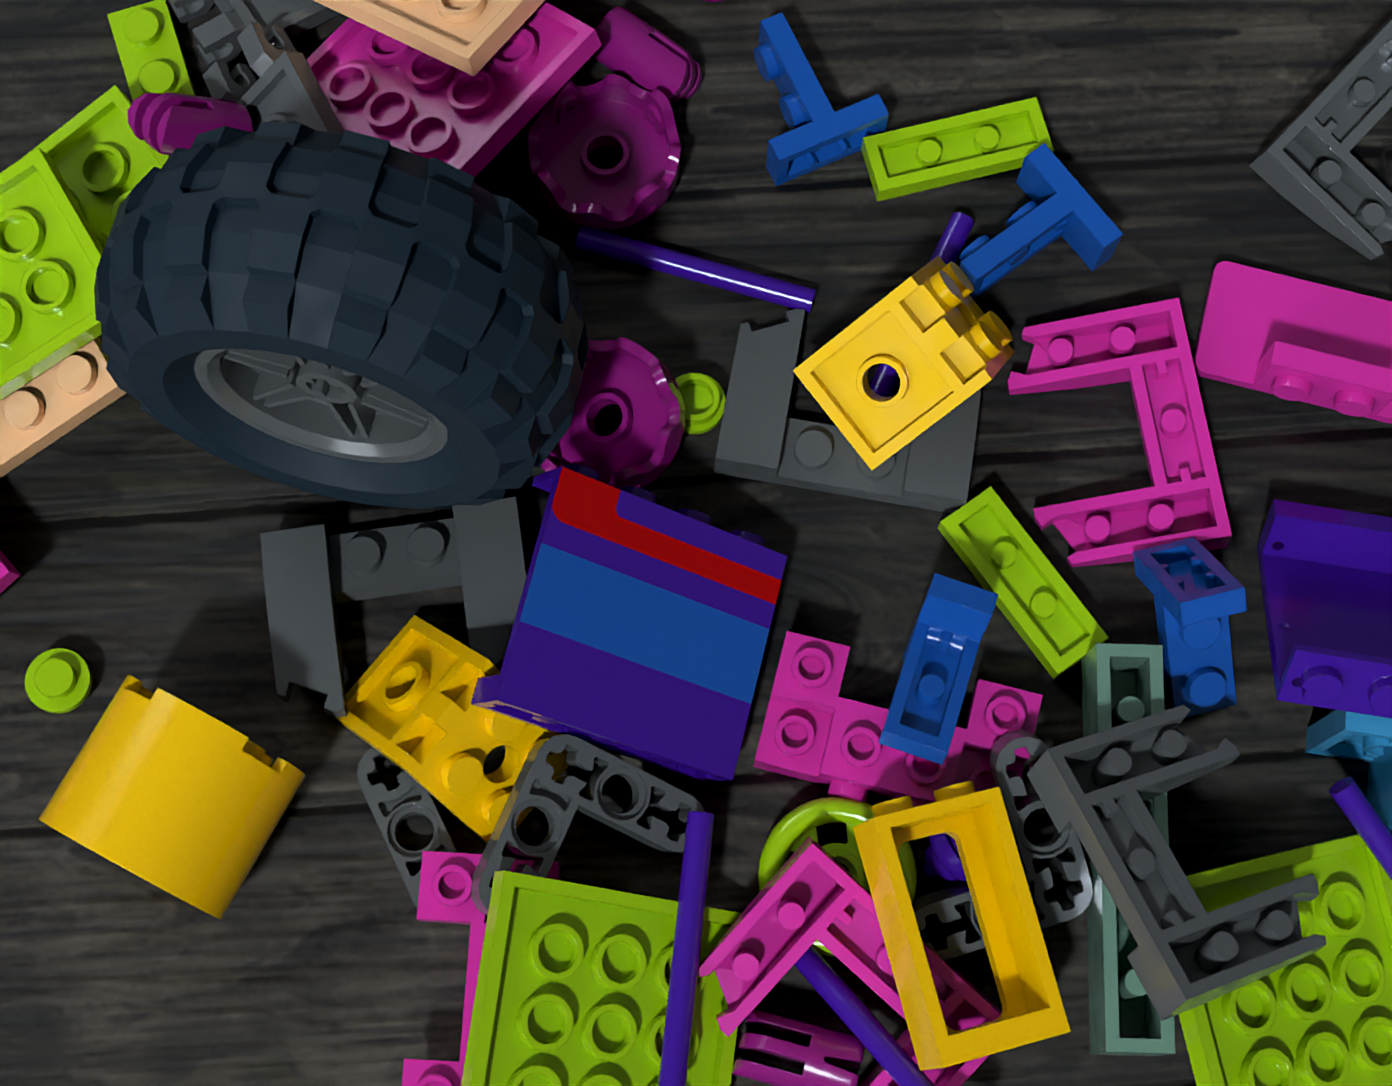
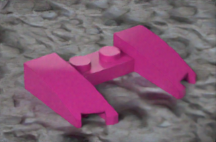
M1179 298L1024 327L1022 340L1034 344L1026 373L1010 372L1008 379L1009 395L1078 389L1129 381L1152 487L1033 508L1034 520L1040 529L1043 530L1053 524L1075 551L1067 557L1068 564L1073 568L1134 562L1133 551L1195 537L1207 550L1228 547L1232 532Z
M810 836L764 886L699 964L698 972L700 977L711 974L713 971L717 975L729 1009L717 1014L716 1019L721 1031L728 1037L816 940L823 944L905 1019L871 894L848 870ZM923 942L947 1026L952 1030L958 1031L996 1020L1002 1011L959 971L956 972ZM907 1027L896 1041L918 1065ZM988 1056L946 1068L923 1070V1072L935 1086H962ZM877 1063L860 1086H898V1084Z

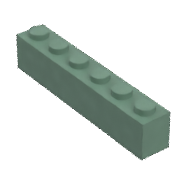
M1096 643L1081 659L1083 737L1165 711L1163 645ZM1167 792L1143 802L1169 846ZM1085 850L1086 863L1093 885V896L1090 905L1087 907L1090 1054L1135 1056L1176 1054L1174 1016L1163 1021L1161 1020L1130 964L1127 956L1138 947V944Z

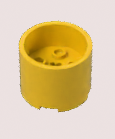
M127 675L42 812L39 820L138 877L222 920L306 775L277 757L273 766L270 767L274 759L265 754L266 751L248 740L249 737L160 688H157L153 694L142 686L143 682L131 675Z

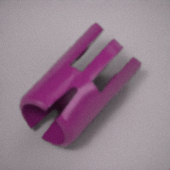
M620 6L614 7L607 12L595 28L602 46L592 57L615 74L626 78L629 82L643 90L650 92L654 89L660 90L666 95L669 102H681L689 99L699 90L702 81L701 69L698 62L693 60L691 54L628 9Z
M171 92L164 94L145 93L135 99L128 109V124L135 136L140 140H145L151 149L164 155H171L176 148L190 149L197 134L223 126L253 132L252 118L247 108L232 100Z
M753 1009L745 1018L748 1024L756 1028L808 1041L809 1044L806 1047L765 1035L742 1033L738 1046L740 1050L760 1058L800 1068L802 1072L799 1075L747 1060H735L731 1074L774 1086L857 1085L858 1075L839 1068L858 1069L859 1063H862L865 1046L856 1036Z

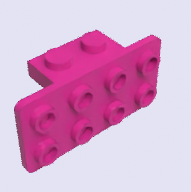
M1222 261L1215 266L1210 278L1193 358L1195 372L1200 377L1272 394L1284 400L1305 402L1333 409L1345 415L1365 417L1392 424V301L1229 261Z

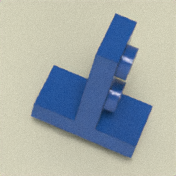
M778 13L760 21L758 47L753 49L755 62L766 82L774 80L782 96L779 98V105L783 118L791 130L768 140L766 168L775 186L861 151L863 137L886 131L889 112L879 94L834 112L783 13Z
M1045 143L1025 156L1016 181L1017 185L1031 201L1023 205L1006 222L1007 229L993 239H990L987 235L977 238L959 255V267L967 275L974 287V291L969 294L972 299H975L1061 236L1092 272L1111 259L1123 236L1118 227Z
M1195 537L1133 551L1135 575L1154 595L1159 645H1163L1166 709L1185 705L1190 709L1186 717L1237 705L1228 616L1247 611L1245 587Z
M934 573L902 657L904 661L878 741L879 744L943 765L950 748L979 644L993 615L998 597L997 593Z

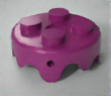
M609 74L603 80L588 86H577L569 79L544 105L528 133L530 169L537 190L545 203L559 216L579 226L598 230H615L635 225L650 217L666 202L676 185L680 172L681 144L673 110L668 98L658 89H654L651 92L643 90L617 74ZM607 146L618 150L622 155V159L613 168L600 169L590 163L588 160L590 154L597 148Z
M623 337L605 341L588 339L589 351L570 428L540 467L548 472L561 467L562 464H579L597 471L600 474V482L615 488L632 486L643 489L664 472L671 464L680 447L685 427V405L680 387L670 370L653 354L637 343ZM607 405H619L622 411V422L619 428L610 435L599 436L595 430L596 415Z

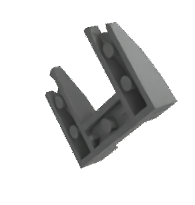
M1392 16L1362 46L1357 55L1249 165L1282 197L1316 224L1370 260L1384 254L1380 244L1392 241V192L1361 164L1350 151L1392 107Z
M805 309L786 311L785 323L756 331L751 330L748 322L740 324L715 456L714 473L951 514L966 504L974 455L981 388L871 471L837 426L787 418L794 379L793 370L797 362Z
M516 497L503 498L480 506L454 505L452 506L454 518L330 536L325 524L260 533L268 626L279 699L288 702L292 694V685L326 694L327 698L324 705L326 714L334 717L347 716L338 603L462 585L470 648L489 659L495 666L503 663L527 577L522 527Z
M1185 705L1048 748L1027 773L1057 831L1061 833L1074 828L1137 942L1138 947L1127 958L1162 1021L1252 983L1319 951L1326 945V938L1323 935L1314 934L1309 937H1302L1297 902L1312 901L1319 895L1318 883L1312 873L1207 913L1143 802L1231 764L1240 755L1236 746L1226 738L1223 739L1215 750L1207 752L1177 727L1190 712V709Z

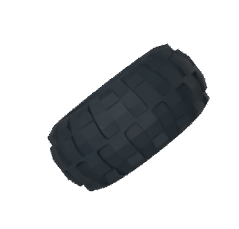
M260 122L257 132H248L223 126L197 134L190 149L176 148L161 169L153 167L131 190L120 205L97 267L94 285L96 320L101 322V351L109 356L106 369L121 390L141 402V410L167 429L199 448L241 469L306 492L375 506L410 509H451L452 505L480 506L503 499L506 489L521 488L530 477L533 467H540L570 428L585 371L589 344L585 317L582 315L580 295L571 281L572 265L560 245L537 235L539 222L514 201L490 193L473 182L474 176L435 157L427 159L391 146L390 141L348 130H345L344 134L318 131L302 123Z

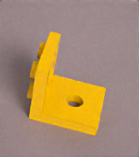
M939 255L793 370L871 471L990 382L1014 353L1008 344L1013 340L1012 335L1003 321L992 311H988L986 314L983 313L969 295L974 291V287L967 275L952 261L946 265ZM887 364L896 370L900 378V389L896 395L890 397L880 396L870 388L867 375L872 365Z
M414 615L345 694L347 716L335 718L355 735L406 771L485 843H488L530 750L535 743L545 737L561 734L472 705L471 701L478 678L500 675V670L486 657ZM504 745L505 758L501 766L490 774H484L483 765L486 756L494 748ZM565 749L561 753L547 755L546 762L554 768V774L551 778L554 781L569 766L565 762L568 753ZM529 806L521 811L517 817L516 829L534 807Z

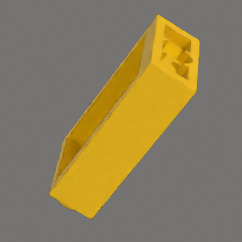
M966 781L933 791L936 802L917 807L913 806L911 796L888 800L871 806L874 817L853 827L920 1071L946 1068L1071 1032L1000 787L975 792L973 782ZM937 834H948L956 843L1002 1004V1012L996 1020L958 1031L952 1030L945 1023L898 854L899 848L903 843Z

